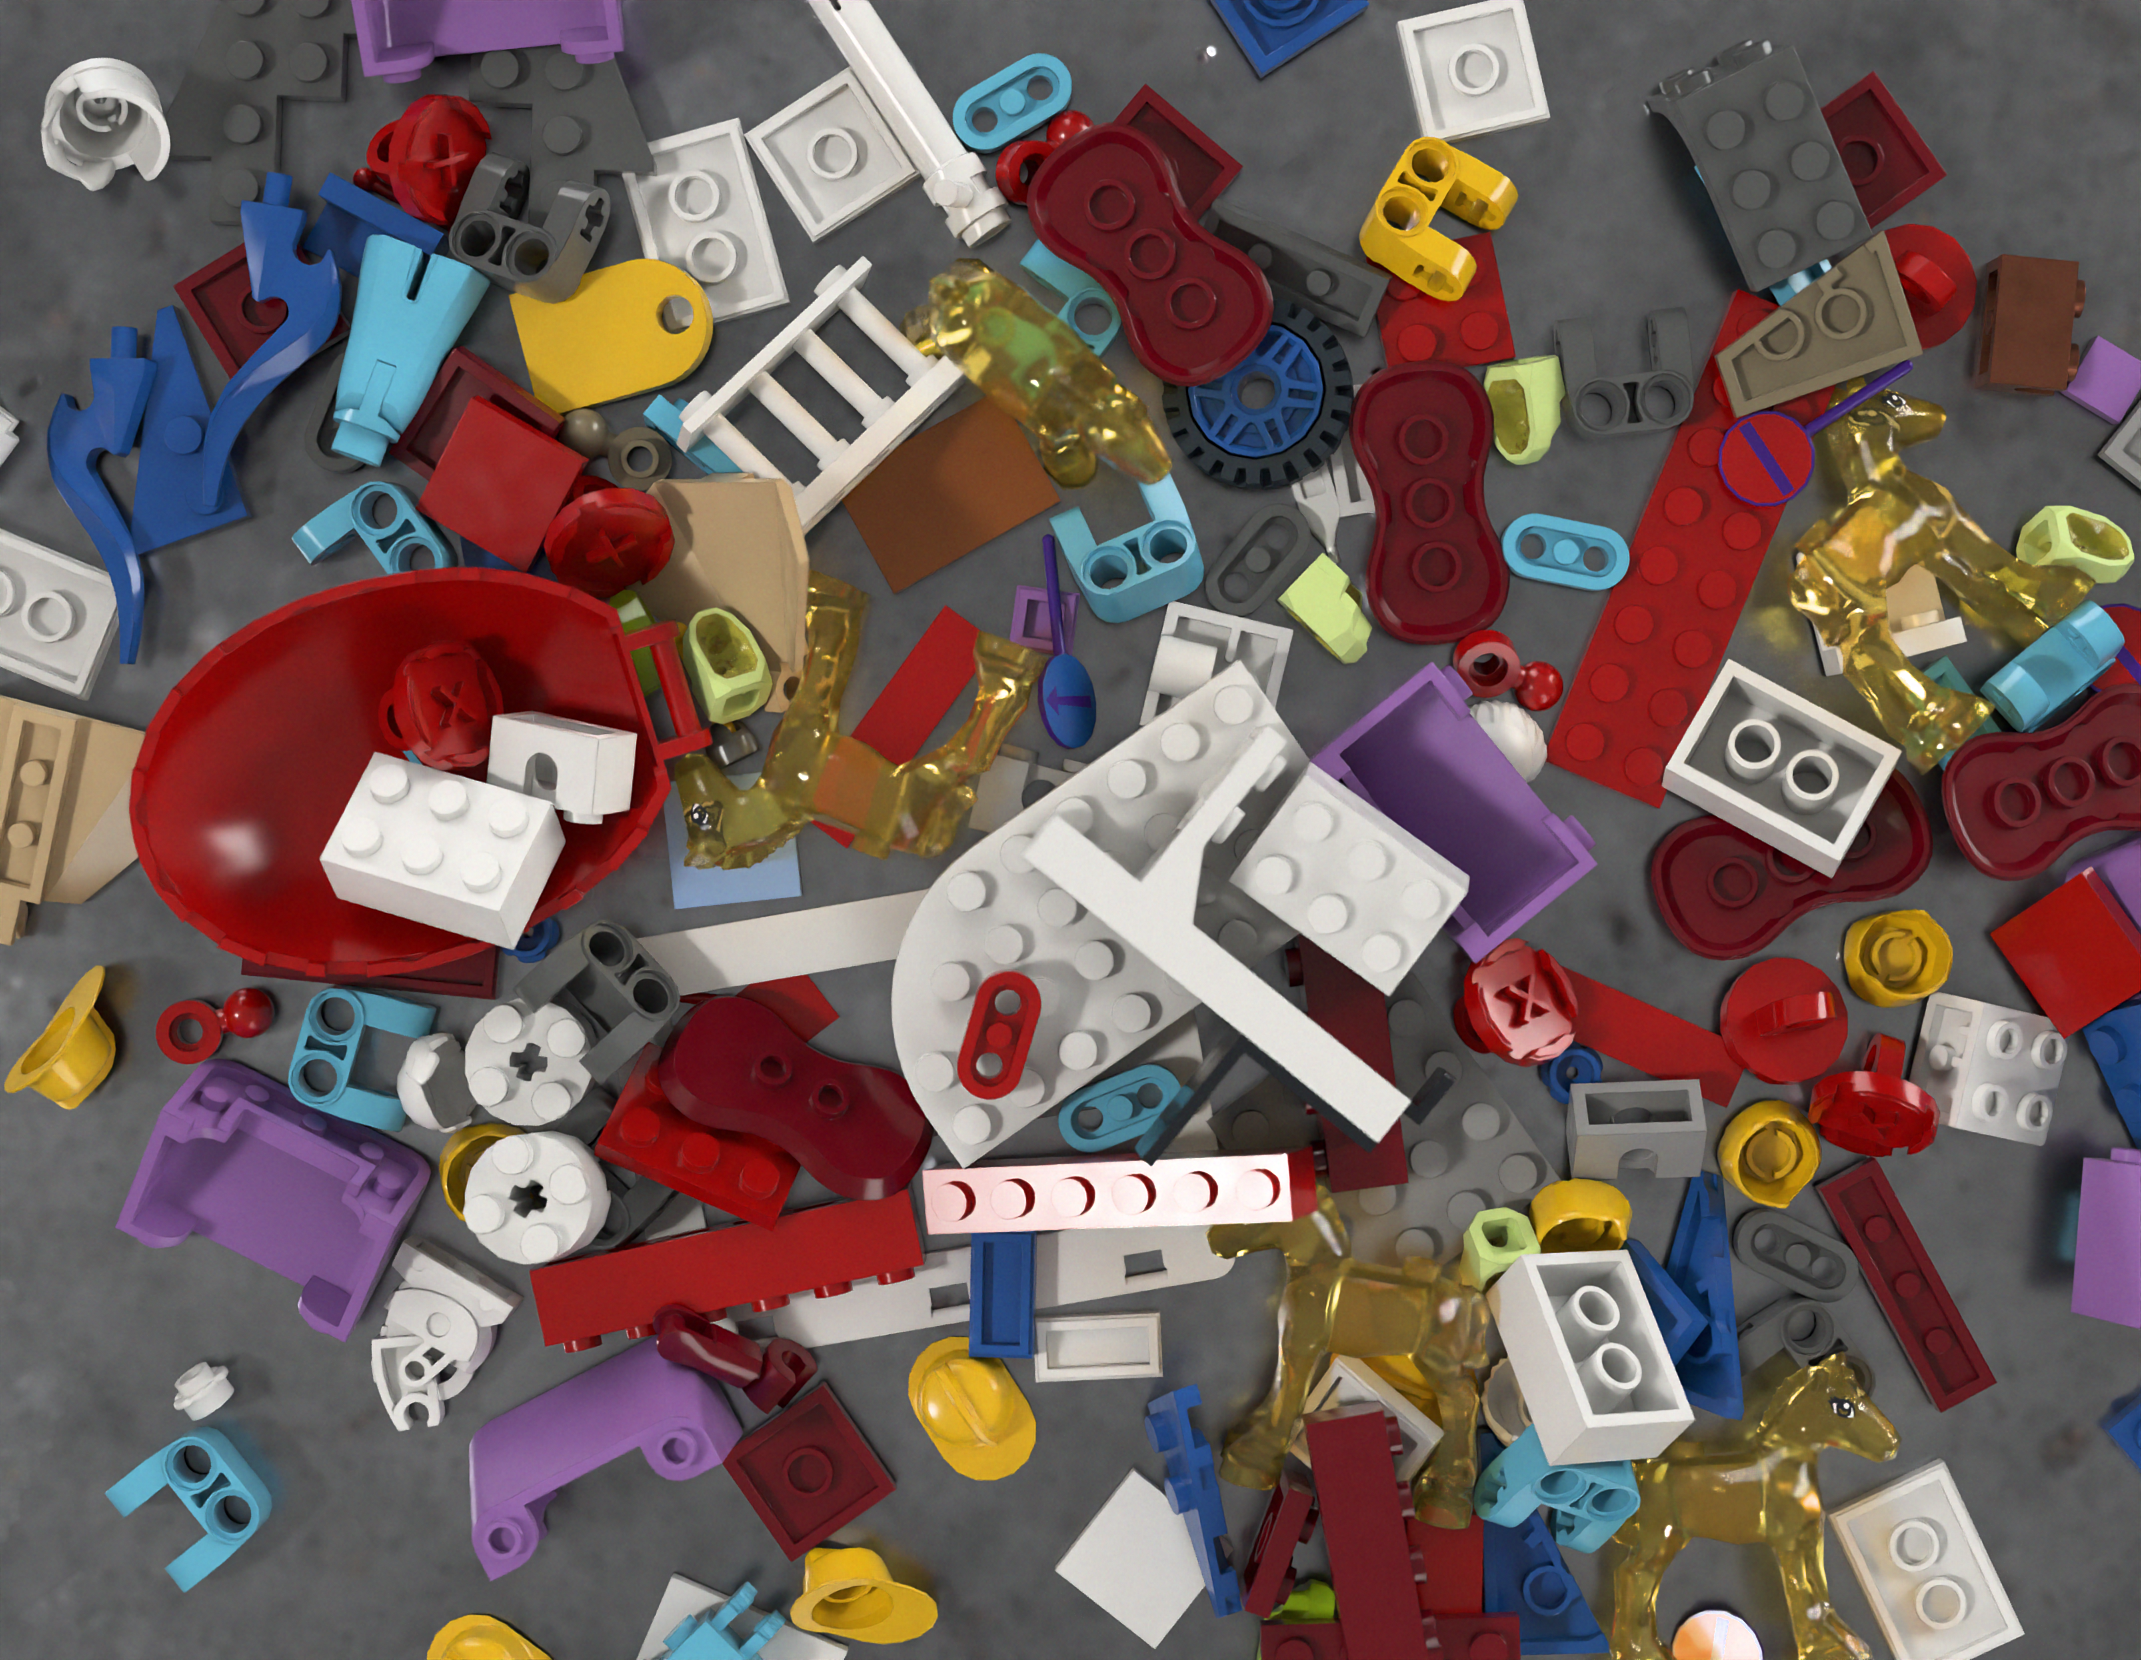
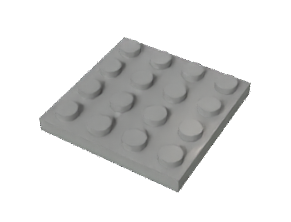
M1413 973L1406 975L1390 996L1384 993L1396 1088L1411 1100L1438 1067L1448 1071L1456 1078V1081L1420 1126L1403 1113L1400 1115L1409 1183L1331 1193L1325 1186V1178L1315 1179L1318 1211L1294 1221L1278 1222L1354 1329L1464 1250L1463 1234L1477 1212L1507 1207L1518 1212L1528 1205L1543 1187L1555 1181H1561ZM1272 1074L1265 1076L1212 1114L1213 1117L1206 1121L1225 1149L1309 1146V1141L1319 1140L1316 1114L1306 1115L1303 1100Z

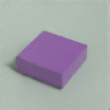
M2098 335L2092 338L2079 359L2078 371L2074 381H2067V390L2060 391V393L2113 425L2118 424L2141 389V361Z
M1017 585L1009 649L1053 655L1047 589ZM1060 591L1066 654L1072 656L1080 593Z

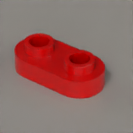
M1003 969L991 973L981 982L975 995L957 1057V1072L964 1088L972 1095L981 1099L994 1100L1008 1095L1016 1088L1023 1073L1041 1011V996L1035 983L1020 971ZM1004 990H1012L1020 997L1019 1007L1012 1013H1002L995 1006L997 995ZM985 1053L997 1054L1002 1060L1000 1070L991 1076L981 1074L977 1069V1061L981 1055Z

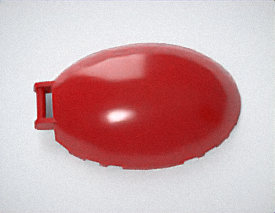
M483 567L417 569L371 577L321 590L290 602L252 621L204 655L171 689L146 728L143 743L135 766L132 769L129 815L133 841L140 863L156 893L182 923L186 921L217 943V948L263 967L265 964L305 972L306 976L326 977V974H367V977L431 968L474 955L495 946L492 943L339 899L320 861V857L374 752L409 761L403 751L389 744L379 727V702L383 695L393 688L396 670L408 653L423 645L439 640L457 641L470 648L464 651L469 653L474 660L482 658L492 670L502 693L504 714L535 711L637 733L630 810L604 814L603 821L600 824H581L564 820V810L554 808L566 843L522 932L524 934L534 925L563 909L566 911L582 900L588 891L613 870L616 871L648 835L652 823L672 789L664 760L707 747L713 743L709 727L701 728L674 640L675 637L681 635L676 619L665 620L624 632L616 608L573 586L524 572ZM647 646L650 647L676 735L660 740L657 739L631 651ZM489 758L468 769L444 772L487 783ZM419 759V761L421 762V764H422L423 766H427V767H430V768H434V767H432V766H430V765H428V764L422 762V761Z

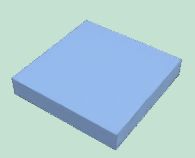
M790 769L670 782L672 789L663 805L674 909L803 896ZM693 804H699L705 810L708 807L717 809L724 818L725 832L721 831V835L720 832L717 835L712 827H709V829L706 827V832L704 828L702 831L700 826L691 819L690 813ZM697 809V811H700V812H701L702 817H703V816H704L703 810ZM712 813V815H715L717 817V821H719V815L717 813Z

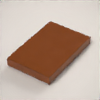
M998 389L900 444L844 497L842 502L891 590L896 595L1061 503V500Z

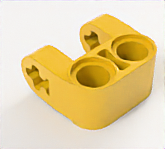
M1421 137L1414 140L1406 148L1375 200L1359 233L1360 245L1370 259L1383 265L1409 284L1439 300L1455 301L1464 294L1476 273L1477 265L1473 256L1465 248L1429 227L1432 219L1441 206L1479 228L1488 230L1499 229L1504 225L1511 213L1519 194L1509 178L1477 158L1450 146L1441 139ZM1415 173L1426 176L1431 182L1420 179ZM1386 220L1398 223L1404 230L1392 227Z

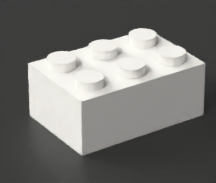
M1728 659L1667 764L1662 787L1824 875L1833 878L1891 776L1902 751Z
M374 752L320 857V861L339 899L514 950L566 840L553 803L550 801Z
M1310 762L1237 860L1228 881L1390 996L1467 894L1470 876Z
M1628 1250L1520 1255L1485 1294L1549 1466L1657 1458L1695 1421Z

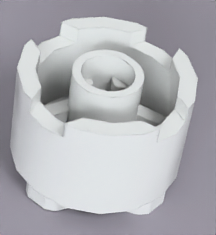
M554 997L535 1014L520 998L494 1007L475 1025L466 1045L465 1075L469 1083V1090L476 1102L482 1105L491 1115L513 1125L540 1126L554 1121L571 1112L592 1091L596 1080L579 1061L599 1040L598 1038L596 1039L591 1024L584 1018L581 1011L575 1005L558 997ZM534 1043L541 1047L538 1056L547 1057L548 1063L546 1068H541L531 1075L525 1071L526 1064L520 1063L519 1056L521 1052L530 1049Z
M557 1131L508 1136L497 1141L493 1146L485 1150L471 1169L465 1190L466 1204L463 1209L468 1228L476 1234L484 1246L499 1258L523 1265L564 1258L578 1249L584 1248L592 1242L604 1226L611 1203L610 1190L607 1191L605 1174L598 1163L601 1160L599 1157L594 1156L595 1151L577 1137ZM542 1185L544 1188L539 1195L547 1198V1204L544 1208L535 1209L531 1203L533 1199H530V1189L532 1186Z

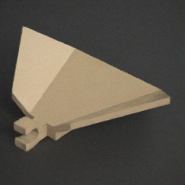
M711 473L701 479H660L654 482L646 493L652 495L666 509L673 530L675 544L670 561L656 578L643 586L639 580L632 585L625 586V588L637 591L650 612L661 622L676 619L677 622H682L688 627L698 611L715 607L733 614L751 631L768 665L773 685L768 700L764 704L765 712L782 713L791 708L788 699L805 700L814 695L810 681L803 671V658L806 654L810 653L805 639L809 558L792 487L783 478L755 479L753 473ZM710 632L707 633L704 642L711 651L721 653L724 645L720 637ZM785 682L787 686L786 694L788 699H786L783 691Z
M0 695L1 944L11 946L15 943V938L21 939L24 936L28 918L27 902L41 904L43 901L82 904L138 858L130 822L129 799L132 769L135 766L146 732Z

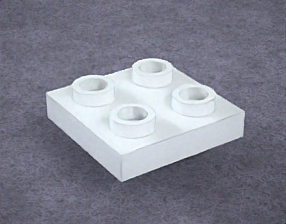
M1173 601L1168 603L1139 725H1146L1237 660L1242 661L1275 709L1294 630Z

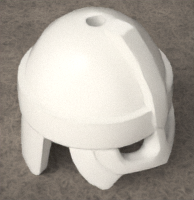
M94 58L70 66L52 83L45 100L44 117L41 124L42 146L47 166L70 178L79 180L90 191L104 188L114 177L115 170L126 168L133 164L136 165L146 181H151L158 176L169 157L170 135L159 95L152 82L141 70L121 60Z

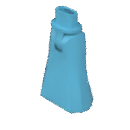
M371 235L367 237L360 268L352 325L337 387L336 411L334 412L333 419L340 425L331 447L332 451L357 461L380 467L389 442L398 443L400 434H403L416 415L440 367L490 284V280L484 274L469 265L437 254L431 255L429 264L425 263L422 249L386 235Z

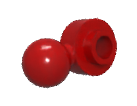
M1065 110L1049 122L1046 131L1047 141L1021 140L1008 145L1000 154L996 165V181L1002 194L1015 204L1027 205L1028 187L1043 161L1067 139L1084 129L1094 126L1091 118L1078 110ZM1023 162L1028 169V176L1024 183L1020 180L1019 174L1020 166Z
M1495 630L1473 632L1466 636L1455 649L1453 655L1454 669L1470 688L1473 696L1481 698L1495 697L1511 688L1521 706L1537 712L1552 708L1562 696L1564 684L1560 672L1553 665L1544 661H1532L1525 665H1520L1513 642L1501 632ZM1483 654H1494L1493 657L1486 662L1475 661L1476 658Z
M251 987L234 991L226 999L223 1008L217 1010L201 1000H182L169 1006L161 1014L156 1026L157 1043L161 1051L169 1059L180 1064H196L209 1058L217 1051L222 1042L223 1034L232 1032L234 1035L242 1038H255L265 1033L273 1022L274 1006L267 994ZM186 1019H194L202 1026V1037L196 1043L185 1041L180 1034L181 1024Z

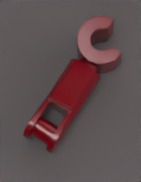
M677 1304L661 1307L655 1312L652 1319L653 1328L656 1334L659 1335L656 1346L661 1357L694 1367V1369L734 1387L742 1388L750 1401L767 1415L776 1405L784 1408L818 1371L816 1362L811 1354L803 1346L791 1339H773L761 1353L758 1343L717 1324L710 1323L686 1307Z

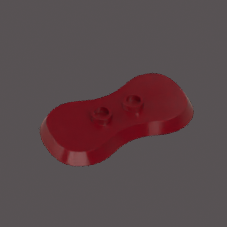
M1105 122L1091 126L1070 137L1043 161L1028 187L1027 208L1034 232L1044 246L1053 254L1082 270L1103 287L1118 310L1131 349L1139 362L1149 372L1161 380L1174 385L1194 387L1209 383L1225 375L1256 349L1265 337L1272 322L1274 306L1267 279L1260 267L1249 256L1208 232L1193 217L1182 200L1166 155L1150 136L1137 128L1123 123Z
M1430 360L1406 362L1377 372L1368 378L1358 390L1352 403L1349 417L1350 443L1356 460L1370 486L1375 505L1376 528L1365 578L1368 603L1374 617L1385 631L1396 639L1420 645L1455 643L1462 641L1473 632L1488 629L1501 615L1510 588V569L1503 556L1502 544L1488 517L1484 497V475L1494 434L1492 405L1486 390L1479 380L1464 367L1449 362Z
M2118 684L2107 687L2092 696L2069 719L2047 730L2035 733H1985L1966 741L1954 752L1948 760L1942 775L1943 806L1955 841L1966 859L1977 871L1992 879L2002 881L2026 880L2049 868L2074 843L2087 836L2108 830L2141 831V685Z
M1894 768L1833 878L1824 875L1716 815H1709L1685 822L1667 835L1659 845L1652 861L1651 879L1653 891L1667 925L1687 949L1706 959L1721 961L1737 960L1759 952L1772 943L1795 920L1812 910L1833 903L1878 901L1904 892L1917 882L1928 868L1933 854V836L1928 815L1917 792L1905 776Z
M715 996L702 1000L691 1007L680 1018L662 1049L658 1066L659 1082L662 1091L670 1103L692 1121L708 1127L754 1134L777 1144L789 1152L815 1180L841 1196L857 1200H880L890 1197L903 1189L913 1179L928 1154L932 1143L934 1127L913 1096L905 1077L878 1066L837 1060L815 1050L800 1039L778 1015L753 1000L736 996Z

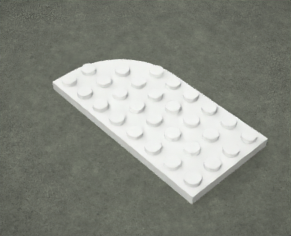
M1241 660L1231 664L971 846L940 874L918 904L899 947L893 973L891 1009L895 1046L902 1071L913 1096L963 1169L1202 1003L1200 999L1020 855L1052 813L1060 816L1135 877L1256 727L1268 725L1288 741L1279 753L1287 763L1263 792L1260 790L1256 792L1252 788L1247 792L1237 805V807L1245 812V815L1221 844L1218 842L1214 843L1211 839L1205 844L1193 925L1247 969H1250L1300 934L1298 930L1228 881L1237 860L1310 763L1305 752ZM1003 969L1017 970L1026 974L1038 988L1041 996L1039 1019L1023 1073L1016 1088L1008 1095L999 1099H981L969 1093L962 1085L957 1072L958 1053L975 995L981 982L993 972ZM1012 990L1000 992L995 999V1006L1002 1013H1012L1020 1004L1019 995ZM985 1053L977 1061L978 1071L986 1076L996 1074L1002 1065L1001 1058L994 1053Z

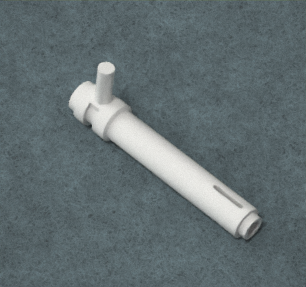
M807 0L924 178L925 182L922 188L932 204L936 207L942 206L949 216L945 223L956 239L962 237L969 248H974L1006 228L1012 221L1005 210L1009 204L998 187H990L984 178L988 171L976 152H967L868 0Z

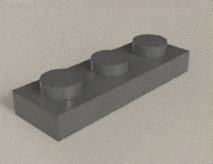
M1217 198L1213 202L1203 227L1214 236L1243 251L1260 267L1271 289L1272 298L1291 301L1294 305L1300 308L1304 307L1322 320L1363 338L1366 337L1392 279V274Z

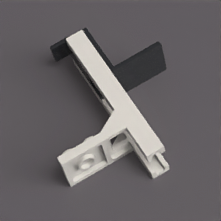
M1268 725L1256 727L1135 877L1060 816L1053 813L1020 853L1021 856L1232 1025L1135 1145L1134 1148L1139 1157L1150 1167L1157 1162L1244 1053L1368 1153L1373 1150L1402 1113L1420 1126L1456 1081V1078L1448 1071L1438 1067L1415 1096L1409 1100L1193 925L1205 844L1209 839L1214 843L1218 842L1221 844L1245 815V812L1237 807V805L1251 788L1256 792L1258 790L1263 792L1287 763L1279 753L1288 741Z

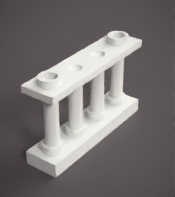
M864 256L848 270L842 265H838L831 270L815 288L814 293L818 298L718 392L712 396L707 390H704L685 407L679 416V419L684 423L682 424L676 445L684 453L706 435L744 473H753L755 479L783 478L792 487L803 537L963 385L973 365L956 346L940 360L933 354L926 357L859 292L864 286L872 266ZM839 309L908 375L905 382L911 388L896 402L889 396L882 399L814 333ZM795 350L864 417L861 424L867 430L851 445L844 438L837 441L770 376ZM750 392L820 460L817 467L822 473L807 487L800 481L792 484L725 418Z

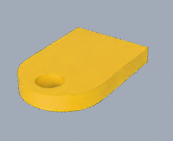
M635 259L584 273L581 277L580 285L574 294L565 301L555 304L544 303L518 293L509 295L534 396L561 416H565L575 409L594 408L662 389L682 381L701 364L712 339L713 315L709 300L702 287L690 274L681 268L660 260ZM683 297L692 306L693 320L687 330L679 334H672L664 326L663 310L671 300Z

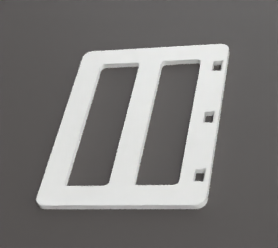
M928 889L636 938V940L672 977L678 986L680 996L897 959L899 947L908 924ZM637 1003L638 1006L644 1010V1008L639 1003ZM1194 1008L1082 1087L1140 1064L1155 1063L1168 1068L1176 1076L1182 1088L1203 1062ZM672 1018L663 1025L649 1042L662 1048L664 1047L668 1036L673 1030ZM644 1047L618 1070L621 1093ZM1147 1083L1140 1087L1137 1098L1140 1103L1147 1107H1152L1161 1101L1162 1090L1156 1084ZM1209 1097L1165 1152L1218 1150L1216 1135L1206 1122L1213 1117ZM1065 1099L1036 1119L1059 1115L1060 1107ZM1086 1107V1108L1082 1109L1081 1111L1093 1110V1109H1097V1108H1095V1107ZM934 1128L933 1137L940 1136ZM635 1173L637 1182L641 1175ZM680 1192L663 1213L645 1229L646 1240L707 1227L703 1202ZM1231 1223L1067 1229L1037 1233L1036 1309L1220 1278L1230 1271L1236 1258ZM971 1245L926 1252L925 1264L914 1267L916 1277L906 1281L878 1285L876 1275L851 1281L853 1290L848 1293L816 1299L813 1289L789 1294V1305L762 1312H753L751 1302L726 1308L727 1318L712 1323L739 1334L738 1321L773 1316L774 1328L778 1336L752 1340L759 1344L762 1353L771 1341L777 1338L791 1339L806 1349L969 1321L970 1304L932 1310L930 1289L967 1283L970 1299ZM1155 1250L1162 1251L1163 1263L1167 1270L1125 1277V1255Z

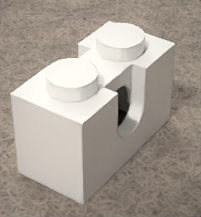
M535 711L495 715L492 721L487 784L550 801L553 803L554 808L564 810L563 819L566 821L581 824H600L603 821L604 814L630 810L637 733Z

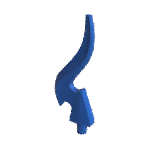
M267 172L262 203L246 200L241 202L240 214L252 297L261 304L272 299H283L287 303L289 315L277 331L227 383L210 415L204 440L202 463L203 505L217 507L223 473L230 451L246 421L280 383L324 345L331 336L340 314L342 285L334 251L327 250L323 260L315 265L304 264L298 258L297 245L305 227L308 213L304 210L288 207L293 177L290 175Z
M114 326L111 327L110 358H90V372L94 390L92 404L87 409L80 411L76 408L72 395L61 393L47 430V455L51 476L58 491L91 537L109 572L118 607L120 664L135 665L142 636L145 609L144 574L135 542L116 504L101 480L95 464L98 455L104 450L124 458L130 454L156 376L157 362L146 358H137V328Z

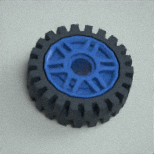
M1278 298V300L1273 299L1272 322L1265 337L1256 349L1234 369L1209 383L1194 387L1177 386L1162 380L1164 386L1162 395L1163 409L1168 426L1180 449L1191 462L1212 478L1241 489H1278V486L1292 485L1303 480L1302 477L1311 472L1315 473L1325 464L1324 461L1331 454L1334 455L1341 444L1345 431L1349 427L1351 406L1354 401V387L1349 362L1342 346L1329 328L1313 313L1304 307L1300 308L1291 301ZM1259 378L1268 379L1273 382L1275 393L1268 405L1259 409H1252L1243 405L1242 392L1249 382Z

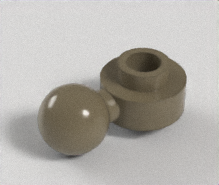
M588 408L575 409L564 417L567 420L558 433L559 442L588 459L598 455L607 458L612 476L625 488H633L639 491L649 490L654 482L667 477L672 464V455L668 443L658 432L646 427H633L616 435L609 431L608 424L603 416ZM637 446L647 448L652 454L651 466L642 472L631 469L627 462L629 451Z

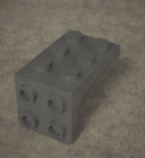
M1747 39L1717 53L1716 57L1719 62L1717 66L1712 68L1706 67L1695 71L1694 67H1689L1658 82L1662 92L1649 98L1647 101L1652 112L1661 113L1668 118L1685 142L1700 172L1750 291L1759 292L1872 237L1873 233L1794 45H1771L1769 39L1753 43L1752 39Z

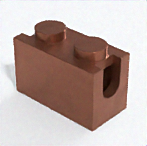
M2002 254L1987 263L1975 389L2040 396H2053L2055 391L2063 392L2067 390V381H2074L2079 365V346L2077 343H2071L2073 320L2081 316L2086 297L2085 281L2078 279L2079 262Z

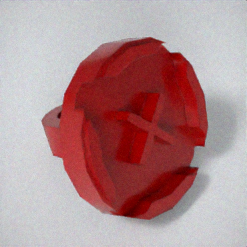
M427 94L411 103L399 120L386 124L375 134L366 152L367 163L375 174L386 184L392 186L394 196L407 214L421 222L449 224L450 221L456 219L474 171L479 162L486 156L487 146L485 139H492L489 125L478 107L462 96Z
M1905 224L1884 230L1922 350L1937 347L1963 328L1975 306L1977 279L1971 259L1954 237L1933 226Z
M582 475L565 507L562 508L548 526L544 549L550 569L556 575L559 583L573 586L594 598H611L619 592L626 590L625 586L632 585L639 580L643 586L656 578L670 561L675 539L666 509L652 495L633 488H619L610 481L594 475Z
M439 640L423 645L408 653L396 670L393 688L383 695L378 708L379 727L389 744L400 751L412 750L422 762L439 771H460L474 767L487 760L490 753L493 716L504 714L502 693L492 670L482 658L474 660L469 653L464 651L470 648L457 641Z
M1513 938L1504 940L1477 963L1470 962L1464 979V995L1456 1002L1453 1011L1454 1024L1462 1041L1473 1051L1481 1054L1495 1053L1507 1063L1531 1067L1557 1058L1572 1044L1575 1032L1570 1034V1031L1572 1029V1019L1578 1017L1577 1000L1569 977L1552 955L1543 948L1535 951L1531 947L1524 945L1529 941Z
M1775 957L1747 968L1732 983L1720 1006V1032L1729 1055L1740 1067L1745 1066L1749 1072L1757 1075L1755 1078L1767 1084L1793 1086L1823 1074L1839 1058L1848 1037V1011L1839 988L1821 969L1801 959Z
M1878 1032L1869 1044L1861 1071H1846L1826 1076L1814 1085L1807 1117L1811 1125L1816 1122L1821 1125L1819 1134L1831 1144L1853 1153L1872 1157L1892 1156L1893 1148L1908 1147L1907 1155L1921 1152L1934 1142L1937 1133L1940 1110L1935 1099L1922 1088L1901 1079L1906 1050L1905 1041Z

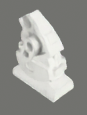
M415 1233L402 1242L392 1263V1266L405 1280L391 1292L384 1305V1308L388 1309L385 1324H382L380 1334L372 1339L371 1366L373 1380L377 1384L384 1406L398 1431L409 1430L414 1426L413 1419L409 1415V1406L414 1402L422 1403L427 1407L429 1412L428 1427L438 1426L443 1421L445 1415L444 1400L457 1395L469 1384L475 1370L488 1358L493 1349L497 1335V1324L505 1322L524 1299L523 1296ZM448 1364L457 1368L455 1374L450 1379L441 1382L439 1374L441 1370Z

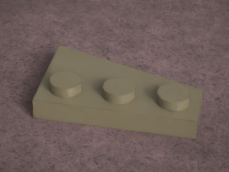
M1884 230L1877 232L1714 356L1734 417L1738 418L1923 354Z

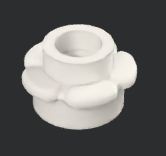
M206 1362L199 1363L189 1369L175 1383V1387L179 1391L175 1396L173 1404L175 1409H184L193 1421L202 1419L217 1410L234 1392V1387L226 1378L229 1370L225 1366L210 1368Z

